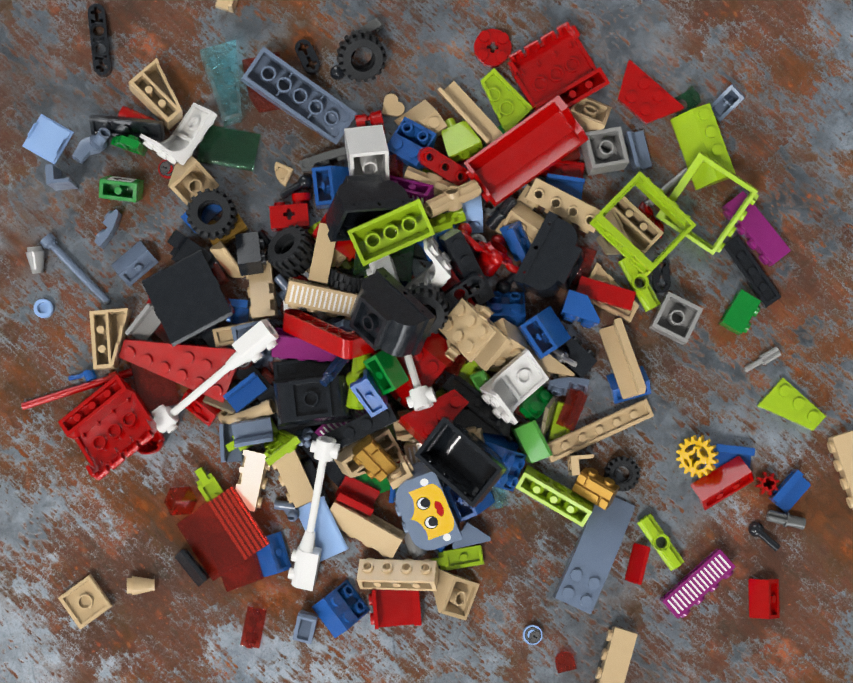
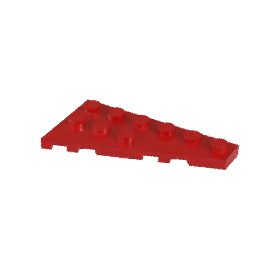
M125 339L118 357L195 390L222 368L236 350L228 347L219 348L183 343L173 347L169 342ZM238 367L230 370L206 390L203 395L222 403L225 402L223 395L229 392Z

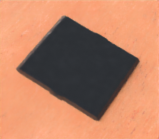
M201 249L142 280V284L154 307L155 314L160 319L173 347L233 315L220 288L219 280L214 276Z

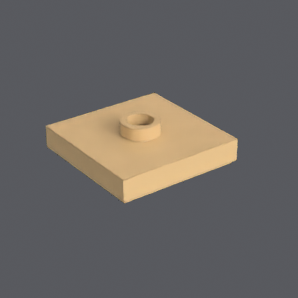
M91 574L58 597L79 629L84 628L113 606Z

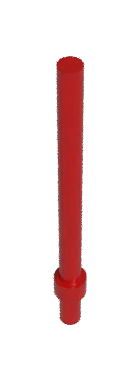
M132 368L120 372L114 371L109 373L108 376L23 402L21 407L23 410L102 386L117 374L124 379L133 376L134 373Z

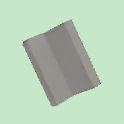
M148 303L126 330V335H133L138 340H149L162 323L156 316L152 303Z

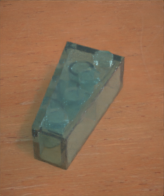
M236 39L199 50L200 60L223 127L242 122Z

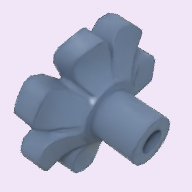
M266 348L261 352L263 357L254 364L256 368H260L261 365L267 368L269 367L268 361L273 362L274 357L270 355L271 352Z
M306 427L303 430H297L295 432L297 435L295 436L300 440L298 445H304L306 448L310 447L312 443L310 441L312 438L310 435L313 433L312 428Z

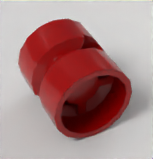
M381 110L370 112L368 116L365 113L355 115L357 127L366 126L365 122L370 121L371 126L382 125L384 134H386Z

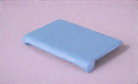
M325 496L320 497L314 531L315 547L322 548L321 562L348 550L349 546L345 543L325 501ZM311 502L297 508L304 530L307 529Z

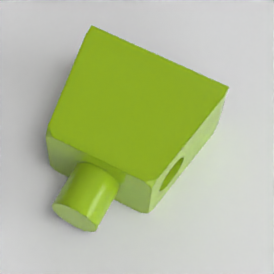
M449 118L445 121L447 128L442 130L441 134L448 158L459 163L474 156L483 149L481 139L466 121L456 123L454 118Z

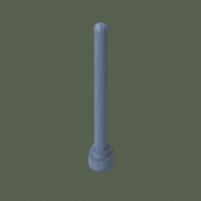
M52 233L47 234L40 241V244L45 249L52 250L105 305L110 304V299L57 245V238Z

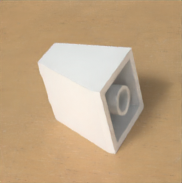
M373 125L344 128L349 175L382 174L384 180H390L389 150L383 126Z

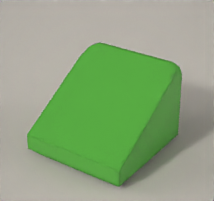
M479 369L470 375L476 389L481 392L479 388L489 380L484 370Z

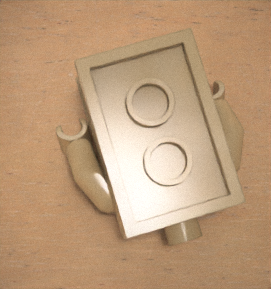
M463 298L449 313L447 323H444L445 327L443 329L439 328L447 338L448 349L445 352L446 357L454 362L455 357L462 354L469 362L474 360L486 372L512 341L489 319L491 314H494L489 307L482 305L474 306Z

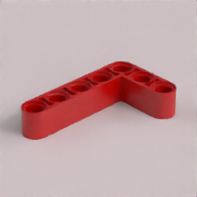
M297 309L284 310V332L343 359H353L376 352L355 331H344Z

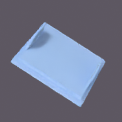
M41 114L27 134L28 137L22 147L55 165L74 132Z

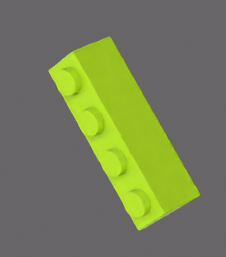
M710 103L693 108L670 120L687 168L690 167L699 152H703L736 174ZM703 161L692 177V182L695 190H699L730 178Z
M419 198L347 230L363 266L435 235Z

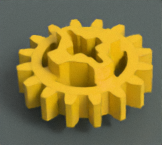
M694 435L691 439L689 437L684 439L685 443L679 444L682 449L676 451V453L680 454L676 461H681L682 464L679 465V468L684 467L685 474L691 472V477L697 474L701 478L704 474L706 476L710 474V470L716 469L713 464L719 462L715 458L719 452H714L713 449L716 445L711 446L710 439L704 441V436H700L697 439V436ZM695 444L693 449H688L690 445ZM702 464H707L705 468L699 469Z

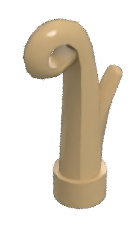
M268 399L262 401L259 405L235 414L222 410L218 414V418L221 423L232 424L233 422L275 414L276 407L274 401Z

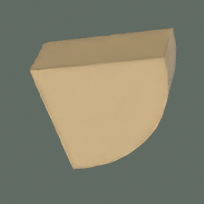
M276 162L274 168L275 175L278 181L287 187L294 169Z

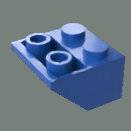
M404 117L387 144L389 156L407 166L423 171L425 166L419 163L417 158L418 152L423 147L434 148L437 133ZM430 153L427 154V157H426L427 160H429V159L431 158V154H430Z
M323 166L312 168L317 209L330 207L339 186L344 182L346 176H350L348 167Z
M569 289L564 296L559 312L562 320L570 323L577 321L580 322V326L589 329L597 326L600 323V318L588 295Z
M493 291L495 297L486 302V307H489L494 312L489 319L494 323L504 318L516 327L523 324L526 318L524 292L514 291L503 294L499 291Z
M551 306L518 326V329L538 359L544 358L571 339Z
M488 442L487 446L501 457L500 460L508 468L494 487L513 492L518 483L521 469L525 465L527 455Z
M444 483L445 492L459 522L480 514L495 503V499L490 491L481 503L472 508Z
M345 580L312 606L334 638L347 631L370 611L348 580Z

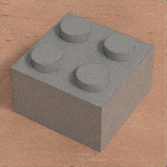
M621 126L585 132L589 140L583 143L581 148L588 176L624 170L629 164V158Z
M667 292L650 323L649 329L684 345L688 342L703 308L671 292Z

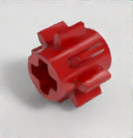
M762 472L763 477H755L758 480V484L754 487L761 489L759 494H764L767 491V494L771 496L772 490H779L776 487V483L780 481L773 478L774 473L767 476L766 472ZM770 481L768 487H764L763 483Z

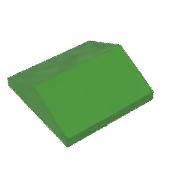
M536 420L511 427L510 430L522 454L527 455L525 458L527 462L534 463L553 455Z

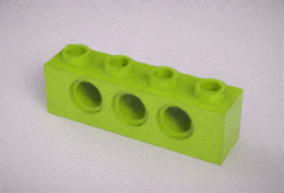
M527 465L515 487L581 527L585 525L595 505Z

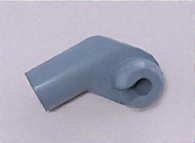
M279 273L273 280L282 290L277 296L284 301L288 281Z
M275 500L274 509L284 510L290 522H295L299 518V511L293 503Z

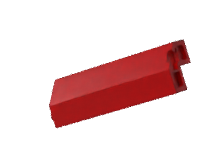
M557 95L465 161L464 164L468 169L465 173L470 180L475 179L483 191L481 195L487 203L490 201L495 207L589 139L584 129L573 117L569 107Z

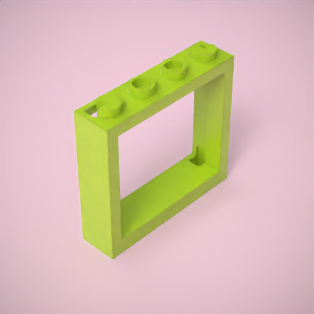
M699 152L669 196L671 201H677L703 161L750 192L714 245L693 231L686 235L689 240L714 255L716 251L720 253L725 246L723 241L726 236L731 237L737 229L734 226L738 220L742 222L748 211L745 210L749 204L754 205L759 197L757 195L759 189L703 152ZM660 209L656 217L681 233L683 230Z
M639 172L589 223L645 277L696 226L690 219L691 216L685 214L676 202L671 201L665 195V192L661 188L656 187L651 182V179L647 178L642 172ZM634 186L641 190L683 230L653 262L604 217Z

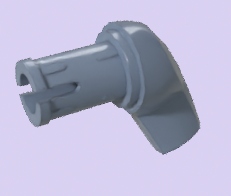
M100 128L97 135L81 140L72 158L83 164L90 155L104 151L107 147L110 131L107 128Z

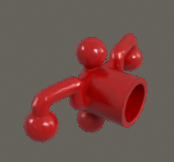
M461 223L457 229L461 230L468 245L475 251L480 252L476 260L484 275L494 276L502 264L506 266L508 271L517 273L519 267L513 265L512 259L508 256L507 249L504 247L506 241L502 235H494L491 241L487 243L483 241L477 242L470 236L472 227L469 223Z

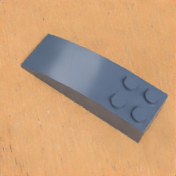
M262 47L240 80L272 104L335 145L343 136L344 128H348L355 115H357L355 111L265 47Z
M616 497L606 510L594 505L593 511L580 533L554 592V598L589 614L592 613L635 508L634 505Z

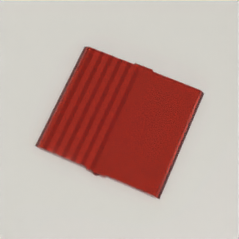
M234 486L228 488L213 500L202 504L197 511L176 524L212 581L235 566L242 565L247 558L270 544Z

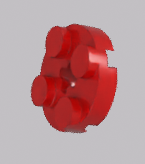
M487 29L480 32L475 40L474 55L486 67L495 68L501 66L509 59L512 46L509 36L501 30ZM491 44H495V46L498 47V49H496L494 53L490 52V49H487V47L491 46Z

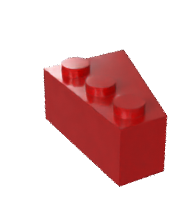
M454 389L438 397L437 402H434L432 407L420 411L413 410L401 416L398 423L418 442L423 444L443 417L448 416L454 421L469 402Z

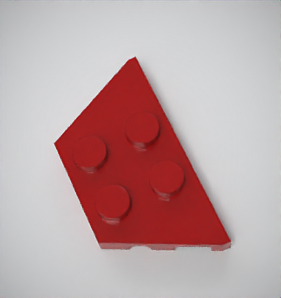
M631 60L628 61L617 101L641 122L647 125L657 119L665 118L684 109L681 103Z

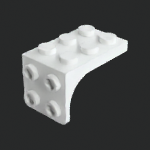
M193 103L168 139L157 142L141 134L140 138L144 140L142 144L156 151V154L164 160H168L174 165L177 162L184 166L186 161L192 156L196 146L203 140L209 127L214 124V120L218 115L205 107Z
M433 237L423 240L424 251L433 261L432 264L412 279L405 288L411 289V285L416 284V286H420L419 283L423 282L426 286L430 283L433 288L435 286L441 288L451 278V259L445 251H440L439 245Z
M524 349L479 389L483 393L482 399L488 405L491 404L494 408L492 412L498 419L502 418L506 423L510 422L516 425L518 421L513 415L515 409L548 381L549 378L530 351Z

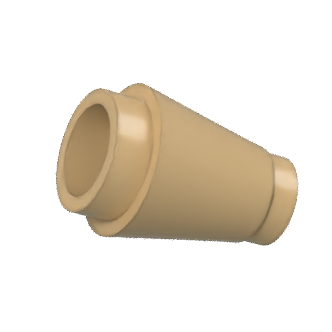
M136 576L127 578V594L136 595L155 591V579Z

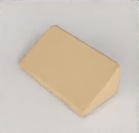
M219 241L210 248L211 253L230 277H245L240 275L238 262L223 242Z

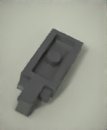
M341 147L300 160L299 164L302 172H312V168L317 165L320 167L328 166L331 164V161H346V148Z

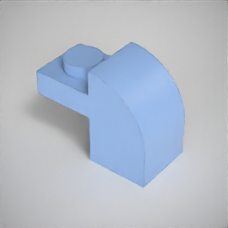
M480 194V196L463 203L462 207L466 216V221L463 223L466 222L471 225L472 233H483V210Z

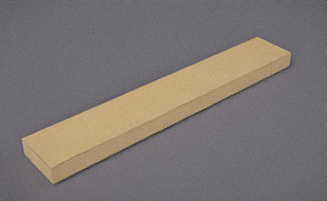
M647 398L548 442L547 444L553 454L548 457L550 463L653 417L654 414Z

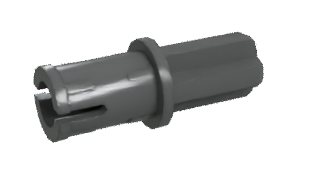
M769 510L766 514L767 521L782 524L783 527L790 526L803 530L806 525L804 517L790 515L789 512L781 513Z

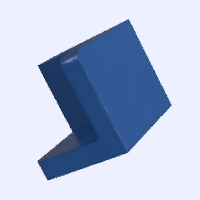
M229 299L228 304L233 315L227 318V322L232 324L248 322L250 302L248 300Z

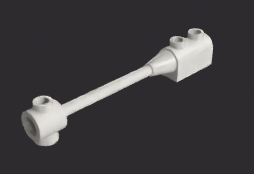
M390 255L369 263L370 268L366 269L367 276L374 274L376 269L384 267L400 282ZM412 355L404 356L414 389L409 391L410 396L406 397L409 408L414 407L415 411H420L432 407L433 403L437 402L433 387L421 386Z
M267 319L260 320L235 341L232 346L236 352L227 360L225 365L173 409L162 404L152 411L151 415L156 422L157 430L161 433L166 431L169 434L178 428L176 424L179 421L178 414L225 374L251 360L256 363L263 357L262 351L266 348L270 351L277 346L276 340L279 338V335Z
M318 436L317 440H312L310 452H314V458L319 460L307 529L297 550L293 549L291 561H294L295 565L294 568L290 567L288 579H292L291 584L294 587L313 591L316 584L322 548L315 547L314 530L326 463L333 461V459H338L340 444L336 443V439L328 436Z

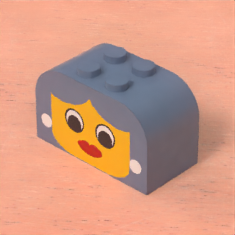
M421 461L412 464L414 471L411 472L413 477L403 481L395 489L396 498H394V502L396 505L394 506L398 517L401 516L404 532L409 533L413 543L424 550H435L462 540L460 524L445 492L442 480Z

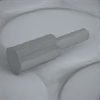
M775 346L758 356V360L744 367L745 372L761 364L765 365L782 356L780 350Z
M559 348L550 353L560 363H568L573 367L577 366V362L569 358V355Z

